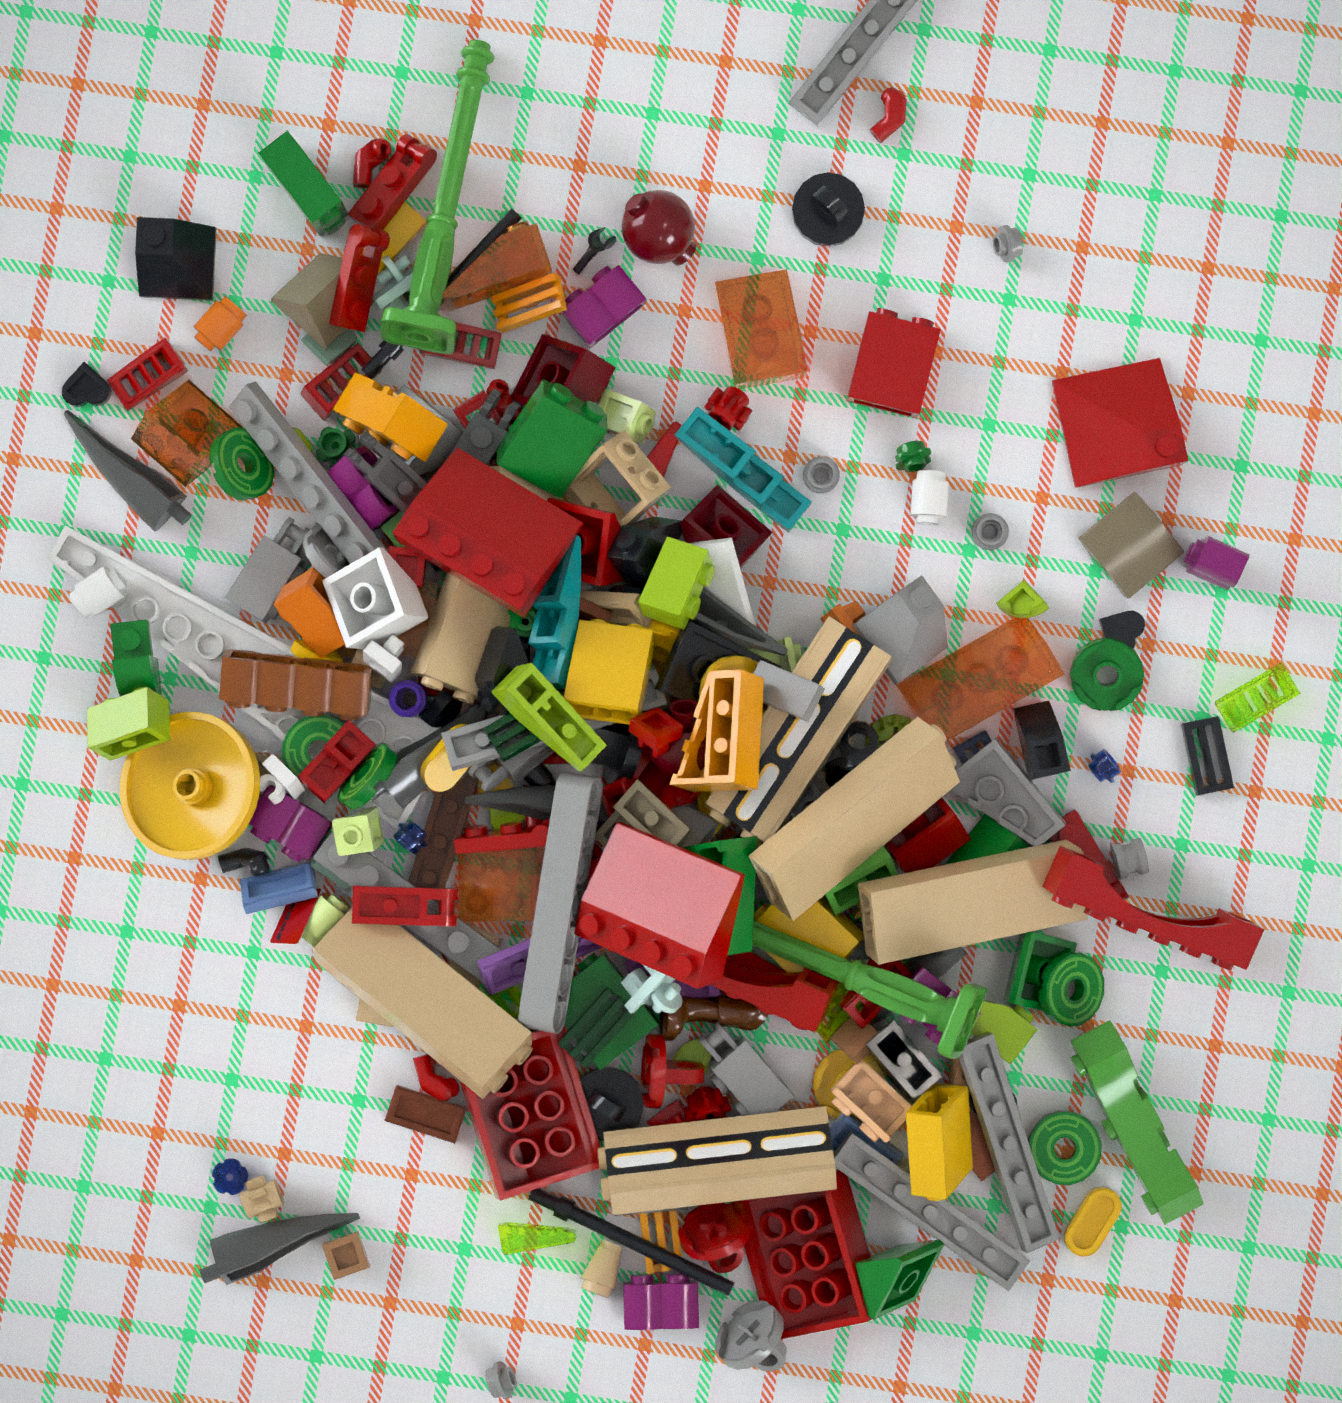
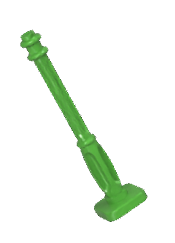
M482 40L469 41V46L461 50V55L465 62L464 66L456 72L460 85L433 212L426 218L427 226L420 241L413 267L409 307L405 309L396 307L386 308L381 319V338L391 344L439 354H452L454 352L457 325L451 319L441 317L438 310L445 295L451 271L455 230L458 227L455 214L483 86L490 81L486 69L487 65L491 64L495 59L490 51V44Z
M753 920V946L844 983L846 990H853L871 1002L894 1013L916 1021L936 1025L937 1031L943 1033L938 1045V1053L949 1059H956L962 1055L984 1002L987 988L975 983L965 984L957 998L950 996L947 999L933 989L908 977L883 968L863 964L859 959L851 962Z

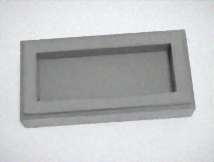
M760 660L753 674L764 678L763 703L809 722L825 688L815 682Z

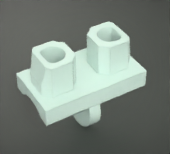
M386 255L381 260L387 268L377 275V279L381 285L392 277L395 279L375 292L373 300L380 309L389 307L405 309L409 307V304L402 294L410 289L414 265L401 274L402 270L411 265L406 255L394 263Z
M645 965L643 966L651 975L649 978L641 968H638L628 974L621 982L631 996L624 1005L631 1014L635 1013L642 1004L652 1005L656 1013L663 1011L670 1014L675 1013L682 1006L683 1001L679 993L681 987L679 984L673 983L675 979Z

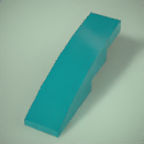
M698 406L674 435L722 480L788 533L811 505L812 501L785 482L783 475L756 456V451Z
M578 535L533 604L537 612L528 644L536 649L533 665L555 689H565L577 633L581 591V538Z

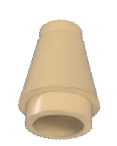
M601 1240L600 1246L595 1251L581 1276V1279H583L581 1289L609 1298L611 1290L616 1289L621 1246Z

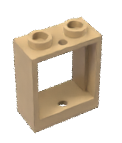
M624 430L602 444L588 458L565 491L564 496L569 502L588 507L593 505L596 509L615 513L622 527L623 525L636 522L671 489V486ZM608 459H610L642 499L627 514L594 474Z

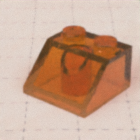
M187 380L146 411L131 440L186 487L211 466L209 453L215 438L219 434L235 427H244L194 383Z

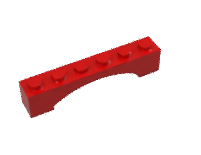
M1059 846L1042 885L1043 888L1053 894L1052 901L1072 909L1074 903L1085 907V914L1104 921L1106 916L1117 920L1116 926L1136 934L1138 928L1149 932V939L1168 946L1170 941L1181 944L1179 950L1193 957L1200 958L1202 953L1212 956L1211 962L1231 971L1233 965L1247 970L1265 929L1246 918L1220 908L1216 915L1202 918H1173L1142 910L1126 902L1110 886L1102 874L1105 866L1091 857Z
M726 959L722 979L710 985L722 990L730 998L747 1001L765 1014H775L790 1021L798 1029L810 1030L815 1033L825 1019L839 981L805 967L801 972L777 973L753 969Z

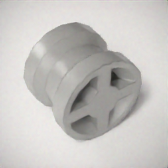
M1141 838L1132 839L1130 844L1121 845L1120 843L1111 844L1112 860L1119 880L1126 879L1129 874L1135 872L1140 875L1149 873L1148 859Z

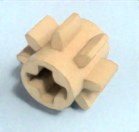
M264 1175L245 1182L247 1190L240 1192L239 1196L247 1217L250 1219L258 1216L260 1223L276 1218L279 1215L277 1208L284 1205L283 1195L277 1181L273 1179L266 1182Z

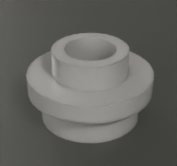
M1008 225L1000 226L997 234L993 236L994 252L1004 262H1012L1015 257H1020L1023 252V240L1019 229L1016 227L1010 228Z
M823 456L811 459L803 471L805 485L815 493L830 492L836 487L840 478L837 464L832 459ZM818 469L826 470L828 479L824 482L817 481L814 477L815 471Z
M984 514L977 518L972 526V538L982 549H998L1008 538V525L997 514ZM991 525L996 529L995 538L988 539L984 536L983 529L985 526Z
M502 1361L496 1362L492 1368L486 1370L485 1374L489 1392L494 1398L512 1397L513 1389L517 1386L515 1373L510 1366L506 1367Z

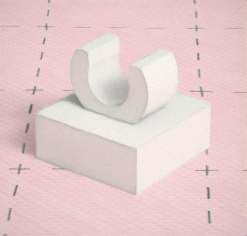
M394 635L385 642L383 647L372 640L363 650V662L393 683L402 670V662L398 660V657L404 651L403 646L405 643Z
M274 754L262 763L269 774L260 777V791L263 792L268 786L275 785V791L268 796L274 805L284 799L286 792L295 800L305 791L299 779Z

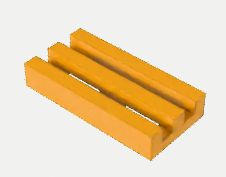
M556 273L491 296L492 303L496 305L494 315L499 319V322L496 323L497 330L502 333L567 310L561 276ZM556 298L555 302L508 319V315L525 308L529 309L539 305L541 302Z
M669 1211L674 1254L682 1257L678 1236L676 1211ZM654 1212L658 1246L666 1249L662 1212ZM647 1213L639 1214L642 1238L650 1241ZM645 1256L647 1274L673 1270L661 1263L653 1264V1260Z

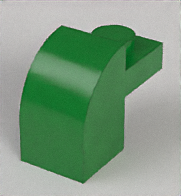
M149 620L110 624L114 654L112 665L119 695L129 694L134 689L140 687H148L162 695L158 658L153 657Z

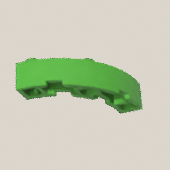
M1109 1020L1071 1040L1070 1042L1076 1054L1070 1057L1072 1064L1080 1077L1086 1076L1106 1117L1105 1120L1101 1121V1124L1110 1141L1118 1140L1146 1192L1141 1195V1198L1151 1216L1158 1213L1162 1222L1166 1225L1204 1205L1198 1186L1176 1148L1168 1151L1167 1147L1170 1146V1143L1163 1132L1164 1126L1148 1095L1140 1087L1136 1079L1139 1076L1127 1047L1111 1021Z

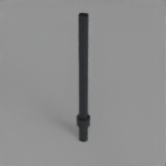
M512 208L452 271L441 305L522 219ZM383 340L378 345L381 349L361 370L370 379H373L391 359L395 361L404 351L403 346L391 344Z
M540 1188L532 1190L528 1200L553 1211V1216L565 1222L570 1219L727 1296L732 1291L735 1282L575 1206L576 1202L565 1196L558 1198Z

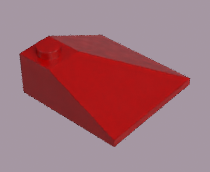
M1160 358L1052 380L1075 488L1182 466L1189 461L1181 423Z

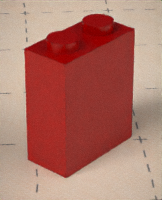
M877 308L876 313L869 311L846 401L917 419L920 415L941 329L933 327L934 322L928 319L913 317L911 322L899 319L898 313L892 310Z

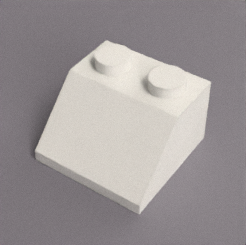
M379 547L322 580L346 648L364 650L372 640L381 646L392 635L397 637L429 618L417 585L384 548Z

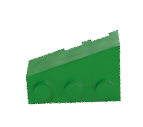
M758 836L682 847L745 874L728 955L752 952L756 871L749 855L757 849Z

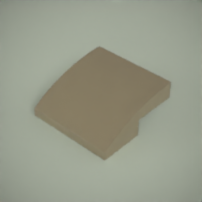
M1136 492L1130 494L1078 538L1096 564L1104 569L1122 595L1128 599L1184 553V550Z
M637 779L614 805L615 812L596 832L595 838L605 847L616 823L623 822L682 847L692 829L644 783Z

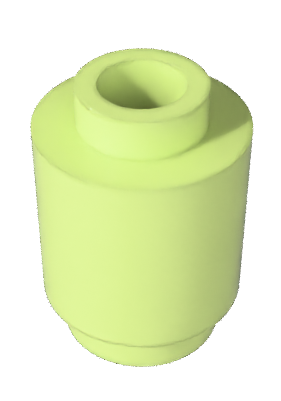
M331 894L328 898L321 895L314 906L302 938L315 947L346 914L349 906L334 894Z

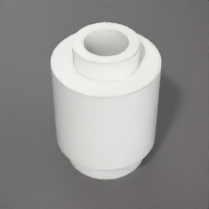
M933 470L917 471V477L912 482L910 516L917 517L918 524L939 525V519L947 518L949 482L946 481L945 472Z
M103 566L76 584L75 590L69 596L77 610L85 618L92 614L97 616L126 596L123 589L127 587V583L116 568L109 570L106 566Z

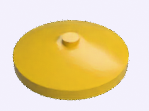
M194 711L170 715V740L128 754L120 778L121 807L125 820L133 834L152 851L163 856L181 860L207 858L223 851L235 842L251 821L260 792L258 761L246 737L226 720Z

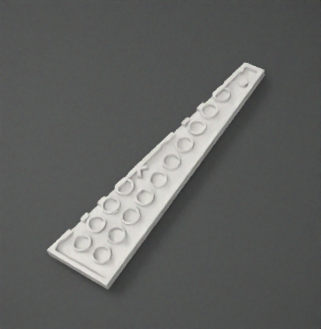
M64 526L47 557L78 582H81L103 566H106L109 570L116 568L127 583V587L123 589L126 596L110 607L129 621L149 620L151 638L219 692L222 656L226 650H247L262 654H282L296 657L290 651V646L67 526ZM371 691L370 710L367 716H361L360 720L351 721L376 745L386 743L395 752L423 739L440 728L429 726L420 719V716L408 718L397 715L391 709L389 700ZM256 703L250 704L248 708H241L282 741H284L288 730L299 719L307 717L301 713L302 710L287 708L285 712H270L265 710L264 705ZM324 712V715L334 717L342 721L344 724L347 722V720L340 719L338 717V714L332 712ZM318 740L312 743L309 749L312 759L323 750L326 744L325 741ZM424 790L403 809L388 791L384 792L375 801H368L365 805L369 808L378 806L379 816L399 832H402Z

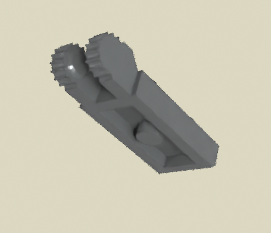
M493 389L479 413L476 412L450 455L458 447L484 464L489 465L521 405L513 401L506 408L499 425L494 424L487 418L500 401L501 392Z
M364 431L359 438L368 449L372 450L380 458L373 466H370L357 451L350 448L344 453V456L358 470L365 474L363 477L400 512L405 514L412 501L427 483L394 451L386 449L370 433Z

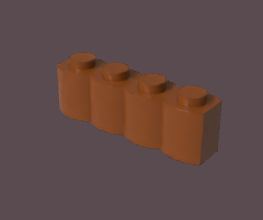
M226 650L222 656L219 699L228 701V705L234 708H248L250 704L256 703L264 705L265 710L270 712H285L287 708L302 710L301 713L306 716L318 717L323 716L324 712H332L338 714V717L342 720L357 721L360 720L361 716H367L370 710L373 668L360 663L298 658L282 654H262L247 650Z

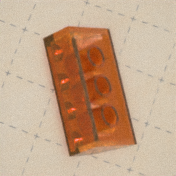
M1013 618L898 683L896 686L915 718L919 717L929 725H937L944 732L948 741L1063 676L1064 672L1047 642L1029 618Z

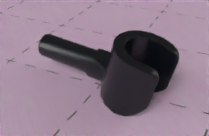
M605 227L594 230L589 234V247L573 268V271L580 275L598 252L614 246L616 236L610 237L604 244L600 241V234L604 231Z

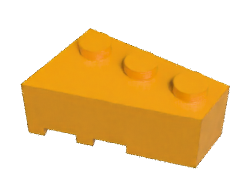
M355 372L333 408V411L345 418L342 425L360 436L364 430L367 431L384 447L387 443H390L392 445L390 449L407 461H409L411 456H414L426 462L448 424L402 392L398 395L394 393L395 390L386 385L383 387L378 382Z
M744 670L708 672L693 717L697 718L690 739H685L681 750L685 752L678 774L673 773L669 785L692 792L758 790L764 678ZM706 736L705 767L703 770H700L697 765V753L701 742Z

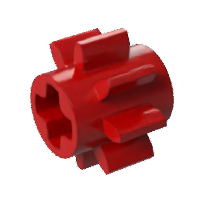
M733 386L727 387L724 392L717 387L704 406L706 410L710 411L708 415L729 431L732 427L740 431L752 413V409L747 407L749 404L748 396L742 390Z
M711 1087L696 1089L691 1095L687 1096L689 1106L683 1108L687 1122L727 1118L726 1113L732 1110L728 1097H722L718 1087L716 1089Z

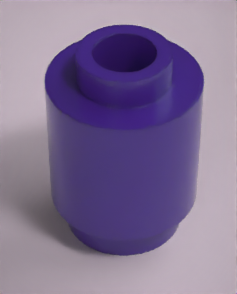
M400 681L392 687L389 693V705L401 717H417L427 709L429 704V695L426 688L415 681ZM409 692H413L417 696L416 704L411 707L407 706L404 702V697Z

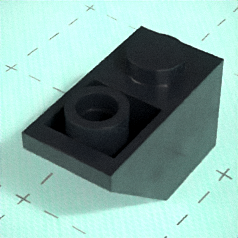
M1050 701L1013 708L1029 778L1033 780L1071 771L1063 734Z

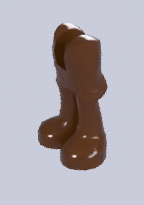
M681 995L682 1006L675 1013L670 1014L662 1011L659 1014L660 1034L664 1036L665 1041H673L683 1030L684 1023L707 1022L712 1024L718 1022L722 1027H734L750 1031L758 1029L765 1022L768 1014L761 1012L755 1005L742 999L726 998L718 995L717 1002Z

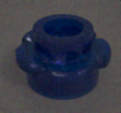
M1102 749L1097 754L1092 752L1090 754L1092 762L1088 766L1094 776L1100 782H1103L1105 779L1110 783L1115 782L1113 778L1122 771L1114 758L1106 749Z
M410 821L407 826L401 822L398 824L400 828L393 836L409 852L416 855L421 848L428 846L424 840L427 833L416 823Z
M233 1158L226 1159L224 1163H218L213 1168V1186L222 1194L236 1195L244 1189L243 1185L248 1181V1171L241 1165L240 1161ZM227 1174L233 1175V1179L231 1181L227 1180Z

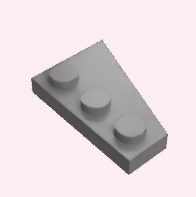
M997 737L955 769L960 782L950 791L965 800L967 804L976 810L979 809L998 821L1001 826L1032 846L1043 844L1066 825L1064 819Z

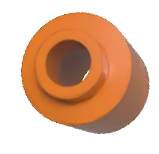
M224 296L220 302L215 301L193 326L198 331L194 338L210 352L214 347L221 351L243 327L242 321L247 315L229 298Z

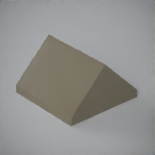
M319 253L271 298V302L326 349L347 329L329 324L343 258Z

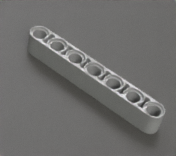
M562 772L556 782L518 1016L519 1023L529 1029L558 1034L565 1023L579 936L575 935L574 932L580 902L588 884L602 798V781L598 777Z

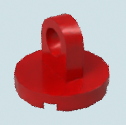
M648 1034L646 1036L647 1042H645L642 1050L641 1081L642 1085H648V1093L641 1095L642 1102L646 1108L660 1109L663 1104L666 1084H701L704 1082L705 1065L694 1061L666 1060L664 1036L661 1034Z
M732 1201L733 1205L725 1204L724 1202L699 1205L684 1218L685 1224L682 1228L679 1226L678 1236L683 1251L691 1258L707 1261L712 1270L717 1273L731 1272L741 1264L744 1257L742 1247L749 1240L753 1229L747 1209L735 1201Z

